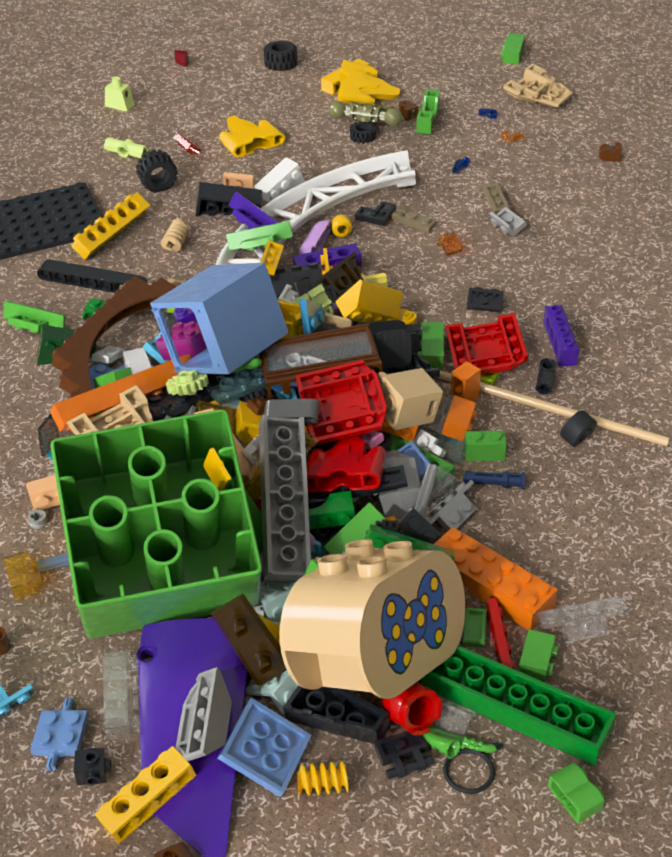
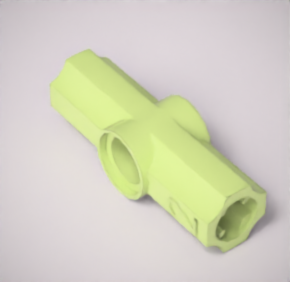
M107 138L104 144L105 150L116 152L125 158L127 156L141 158L142 155L145 156L146 152H148V147L135 144L130 139L122 141Z

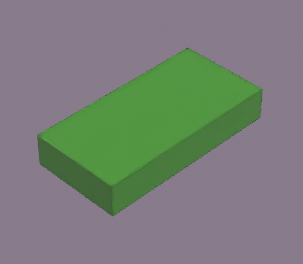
M465 608L462 646L485 648L487 609Z

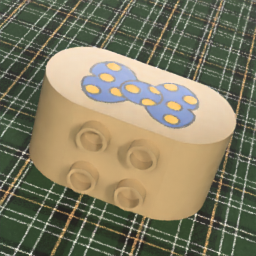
M356 540L345 545V554H332L319 558V568L301 577L290 590L280 621L281 653L289 675L302 688L315 690L321 687L365 691L372 692L380 698L391 699L401 694L442 664L455 652L462 636L465 620L463 582L455 562L442 551L413 550L410 541H397L386 544L383 548H374L372 540Z

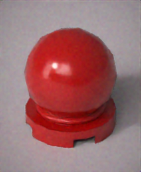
M418 681L394 698H382L383 710L389 712L390 720L401 725L403 729L413 735L428 733L431 730L428 727L433 724L435 719H440L442 712L441 698L437 696L436 692L428 687H424Z

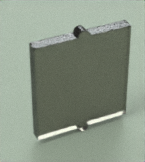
M51 413L38 427L40 451L43 457L51 450V442L59 438L58 427Z

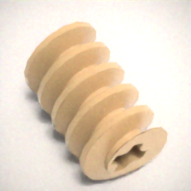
M175 219L161 241V246L164 249L178 252L190 232L185 222L180 219Z

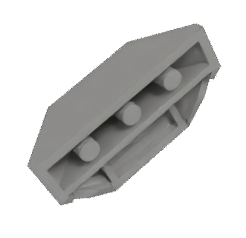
M392 450L386 452L384 469L403 465L408 487L380 492L379 498L385 518L395 516L397 520L401 519L411 507H415L421 485L415 458Z
M217 667L198 674L197 682L190 690L183 704L176 749L186 761L206 756L226 744L232 700L222 673Z

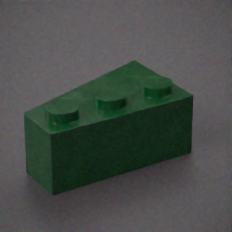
M42 325L37 348V365L52 364L53 351L57 347L60 348L67 337L70 338L76 329ZM97 342L91 351L89 359H92V354L96 351Z

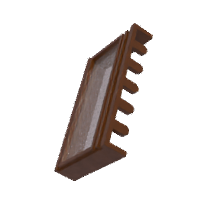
M369 323L281 338L259 353L262 360L261 366L268 399L272 398L270 386L282 384L283 393L289 394L291 392L290 382H296L295 375L363 360L368 368L376 367L378 374L383 372L382 361L380 360Z

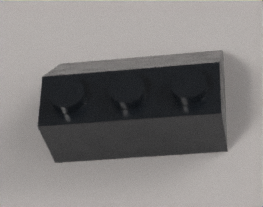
M314 262L302 267L301 265H293L287 269L285 267H277L274 276L271 275V282L276 297H280L287 284L292 286L291 290L297 292L293 280L294 277L311 272L315 282L322 276L323 265Z

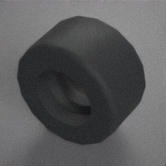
M580 410L565 423L560 435L572 447H576L591 435L597 422L587 412Z

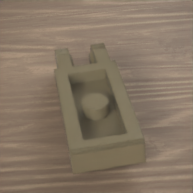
M402 207L397 208L396 212L391 214V218L394 221L428 233L437 224V220L416 214L415 212H408L406 208Z

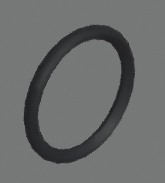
M468 748L460 749L456 756L466 753L475 754L487 762L490 769L489 779L478 788L466 789L460 787L449 776L448 767L453 759L447 758L443 766V773L447 783L453 789L465 794H475L486 790L492 784L495 777V768L491 759L481 751Z

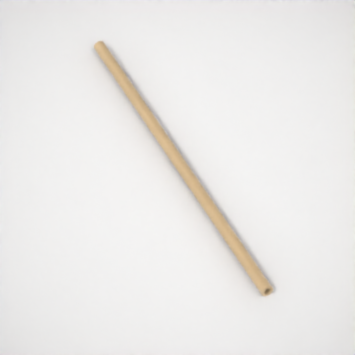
M440 370V377L433 378L451 383L452 373ZM480 382V392L571 418L578 412V410ZM589 414L596 420V426L666 447L669 444L670 437Z

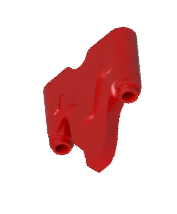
M361 435L338 440L333 448L327 452L321 449L313 451L306 464L308 492H330L340 486H347L350 490L376 489L380 485L386 460L385 449L382 446H376L366 453L365 442L362 440Z

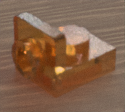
M455 232L442 234L437 242V246H442L447 256L461 252L463 249Z

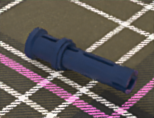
M465 471L464 483L472 480L474 484L502 485L504 488L509 486L525 489V472L509 473V471H503V473Z

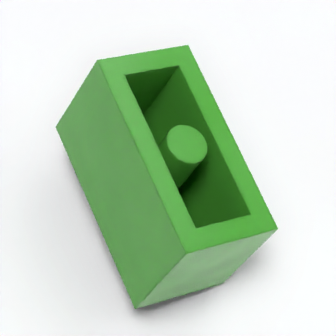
M465 431L464 451L466 461H505V432Z
M529 629L519 664V672L546 682L547 676L551 677L554 663L551 662V658L556 659L558 645H554L556 635Z

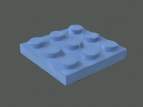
M250 698L217 759L281 797L312 735L253 698Z

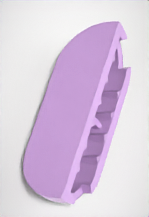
M323 220L312 227L299 249V254L321 250L332 232L331 221Z

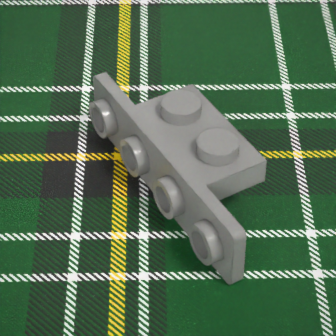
M472 480L467 484L462 482L455 489L457 493L455 495L452 493L443 500L445 505L441 506L439 504L431 512L433 516L431 518L427 516L425 519L430 524L437 520L447 532L452 527L457 529L477 509L463 494L474 482Z

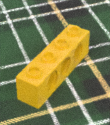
M172 746L167 751L162 752L158 759L149 767L144 768L131 783L123 786L116 796L110 801L105 802L95 813V816L116 842L120 844L197 775L191 765ZM168 773L166 777L161 778L162 775ZM149 790L145 795L141 796L144 791ZM129 807L126 812L121 813L125 808Z

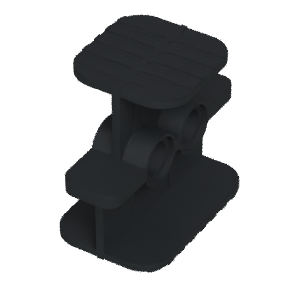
M401 320L361 322L357 324H370L374 342L382 361V368L405 367L411 362L412 352L419 351L420 335L418 333H409L406 324ZM368 341L354 343L353 353L356 356L371 354Z

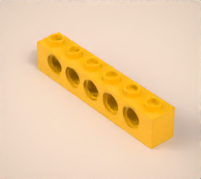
M138 192L133 195L129 194L123 203L120 201L114 207L113 211L111 209L108 210L104 215L105 217H99L93 226L90 224L85 228L84 233H78L73 238L74 243L71 247L86 260L148 210L150 204Z

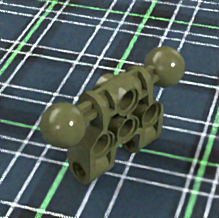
M334 101L329 106V114L334 119H341L346 115L350 119L362 122H386L392 127L399 125L402 121V113L393 106L353 101L348 103V107L341 101Z

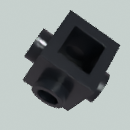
M105 748L75 750L74 775L77 785L107 783V773H111L112 764L111 758L106 756Z

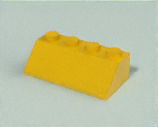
M360 279L335 302L343 317L349 318L352 321L397 320L399 317L403 293L400 290Z

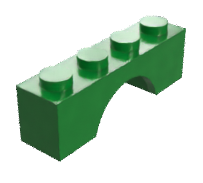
M351 491L331 493L324 504L317 508L309 509V530L346 525L355 517Z

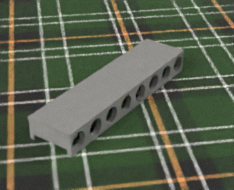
M262 415L259 421L264 581L297 582L304 576L311 561L304 417L288 419Z

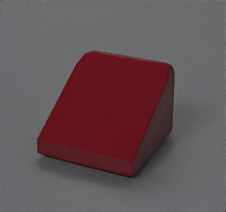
M174 50L175 63L186 67L189 63L188 51Z

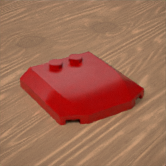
M515 313L497 316L498 322L463 328V323L446 325L445 331L454 368H458L467 361L481 369V375L513 370L528 361V355Z
M359 360L295 375L300 398L316 399L321 403L318 423L308 425L313 446L382 430L387 406L378 375L373 369L371 370L366 366L365 361Z

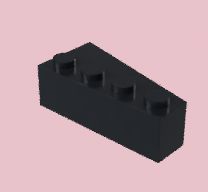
M199 182L195 216H201V214L215 216V213H224V216L232 214L234 209L229 206V203L235 192L240 193L257 207L261 208L262 190Z
M298 685L283 706L285 718L290 722L374 744V741L383 739L391 727L389 712L340 688L321 687L311 690Z

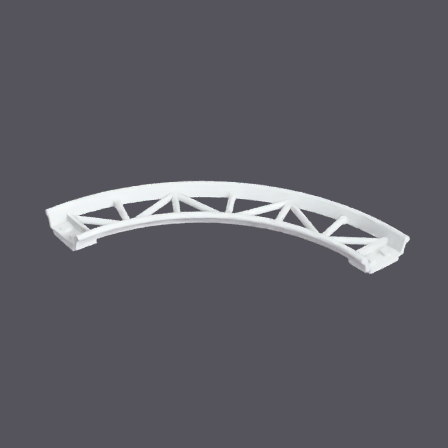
M408 150L369 158L334 169L303 182L274 198L260 209L271 217L281 216L291 219L287 221H290L293 233L323 211L358 195L397 184V187L415 185V170H411ZM386 169L375 179L367 182L360 177V175ZM348 179H354L359 184L355 186L329 187ZM323 193H337V194H335V195L329 197V196H327V195H325V194H323ZM313 196L323 200L310 208ZM306 197L301 215L283 211V209ZM242 224L235 232L247 230L248 226ZM286 239L277 240L276 243L282 245ZM227 241L217 259L216 265L260 263L264 252L257 246V249L254 251L259 258L233 259L240 248L230 250Z

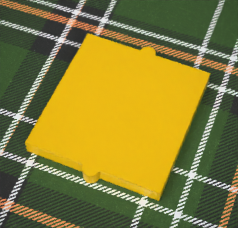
M211 448L203 467L209 475L211 482L218 488V491H223L227 489L231 477L215 449Z

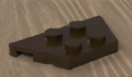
M356 252L351 253L314 282L315 287L320 284L323 287L333 284L337 299H339L360 279L364 280L361 276V268L357 266L355 257H357Z

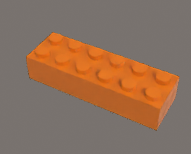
M452 527L434 543V545L453 551L454 562L460 572L463 586L469 588L467 593L486 605L488 598H497L498 606H502L503 615L523 628L533 630L556 606L557 588L458 529Z

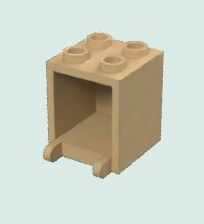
M423 368L387 375L384 372H379L378 378L381 381L380 386L387 406L385 420L394 430L434 422L443 391Z

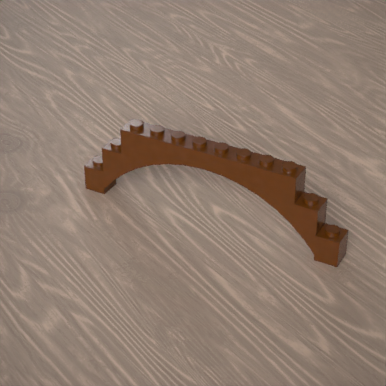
M134 276L130 281L127 280L120 290H116L111 299L108 298L103 307L98 308L91 318H87L81 328L78 327L70 338L67 337L60 348L57 347L53 351L52 366L62 371L59 387L70 393L68 399L93 390L89 376V356L100 337L122 319L152 309L151 302L177 286L162 277L157 282L154 281L149 285Z

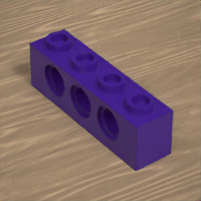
M356 243L327 249L329 266H336L355 251L357 257H355L357 266L362 267V254ZM323 250L292 256L293 265H301L302 267L314 262L321 264L320 255H323Z
M545 306L543 323L558 366L577 365L579 348L563 306Z

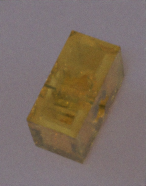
M28 550L3 557L15 601L40 594L39 585H42V580L39 572H34L38 570L35 558H30Z

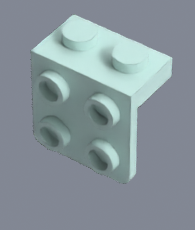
M261 581L260 602L263 604L267 619L272 622L281 621L286 598L296 582Z
M286 670L260 686H257L254 680L251 679L246 688V693L248 695L270 696L280 713L284 714L283 706L298 687V684L295 683Z

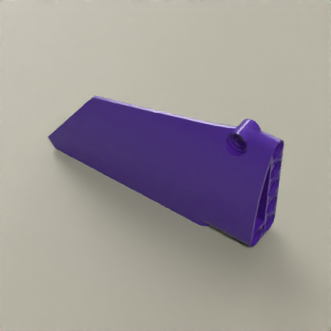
M214 618L171 620L144 625L140 646L136 653L139 676L141 771L155 762L162 752L167 751L172 746L176 749L183 704L190 690L196 684L198 674L216 667L222 673L232 700L227 741L244 709L248 674L247 669ZM145 658H152L150 661H143ZM224 746L206 756L187 761L197 776L153 814L203 857H225L227 852L236 770L217 759ZM168 773L162 775L161 778L166 777ZM149 790L144 791L142 793V796L145 795Z

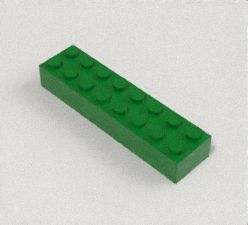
M457 646L451 657L422 677V685L436 692L437 696L593 766H596L614 730L617 713L461 646Z

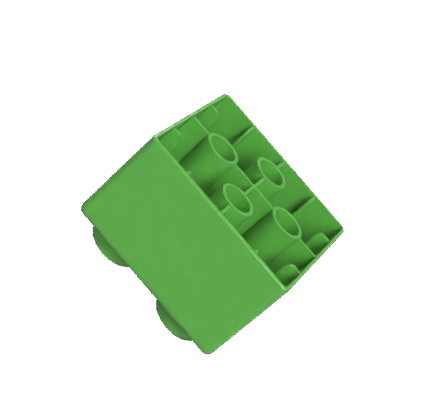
M215 410L56 438L51 442L75 602L87 637L94 639L142 629L144 625L208 616L211 615L212 611L242 593L252 606H256L259 603L262 564L227 411ZM211 448L215 449L231 477L227 489L223 491H218V488L211 482L209 475L203 467Z

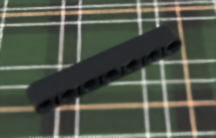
M45 260L37 270V275L41 280L115 293L120 285H124L127 280L130 281L134 276L148 283V280L140 275L55 260Z

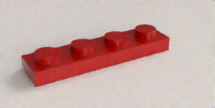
M488 598L487 617L497 662L515 670L514 659H510L509 656L511 655V644L505 638L507 637L506 624H502V606H498L497 598Z

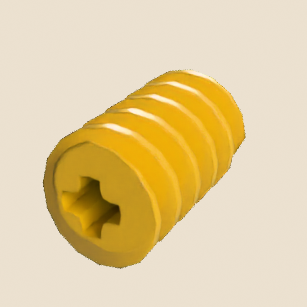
M340 761L338 769H336L334 762H330L328 769L321 762L318 770L311 763L308 771L304 764L300 765L297 772L299 797H301L303 789H305L308 796H311L313 788H315L317 795H321L322 788H325L327 794H330L332 787H335L337 794H340L342 786L345 787L348 793L347 769L343 761Z

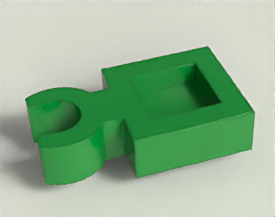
M91 298L84 308L85 312L82 314L83 321L88 317L91 318L98 308L103 307L105 300Z

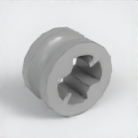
M33 510L27 516L29 526L33 529L43 528L47 524L46 513L43 510Z

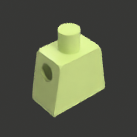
M113 77L112 82L105 87V106L127 112L135 106L130 86L121 83L120 77Z

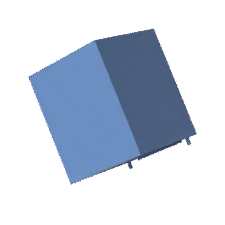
M265 263L211 265L150 303L151 311L154 312L176 373L184 370H196L197 373L230 374L289 333ZM162 308L191 309L196 316L207 348L182 364L163 317Z

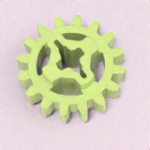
M196 370L181 371L177 376H173V379H168V382H166L168 393H172V395L178 394L179 396L194 395L196 391L202 390L203 387H207V384H209L207 374L197 373Z

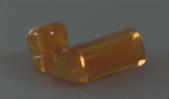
M507 130L501 132V139L503 141L514 142L523 138L521 132L509 135Z

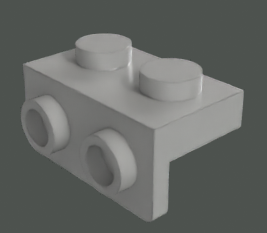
M507 207L503 208L498 214H494L492 211L489 213L491 217L490 222L493 226L500 227V230L505 235L509 234L511 237H514L527 226L523 219Z

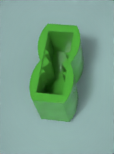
M574 762L549 776L548 787L577 823L584 821L603 809L605 800L602 790L589 782L586 771L582 767L579 768Z

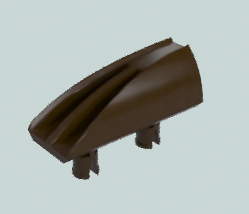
M243 593L211 612V615L257 686L265 684L287 670L279 643Z

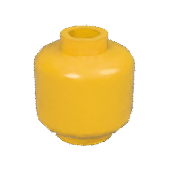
M342 214L335 216L331 222L332 232L337 237H347L352 231V223L349 217Z

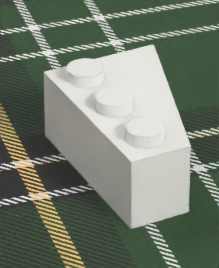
M286 157L262 178L254 188L262 190V199L270 202L284 192L305 182L299 164Z

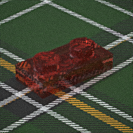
M175 133L173 136L177 140V144L184 148L186 152L190 154L193 152L198 155L201 151L180 134Z

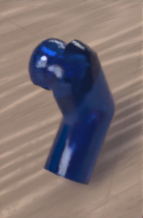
M479 109L478 115L495 119L498 116V112L495 109Z
M464 157L463 159L456 160L452 172L458 174L460 169L467 168L470 159Z

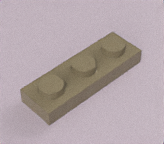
M498 184L483 185V193L494 214H498L505 207L510 210Z

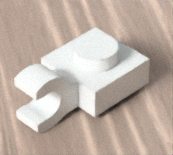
M422 429L413 441L420 448L430 453L433 452L442 458L447 452L436 445L439 439Z

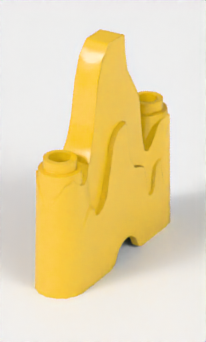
M343 59L337 101L346 104L351 101L374 104L375 99L394 100L399 97L400 88L391 86L384 80L376 78L378 70L374 67Z
M235 115L227 118V126L230 132L223 131L219 135L220 141L236 158L252 154L257 148L269 149L282 145L285 141V135L267 120H261L257 126L251 121L240 119Z

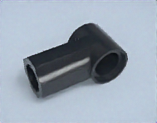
M545 358L539 363L535 388L539 394L547 395L552 392L556 362L553 359Z

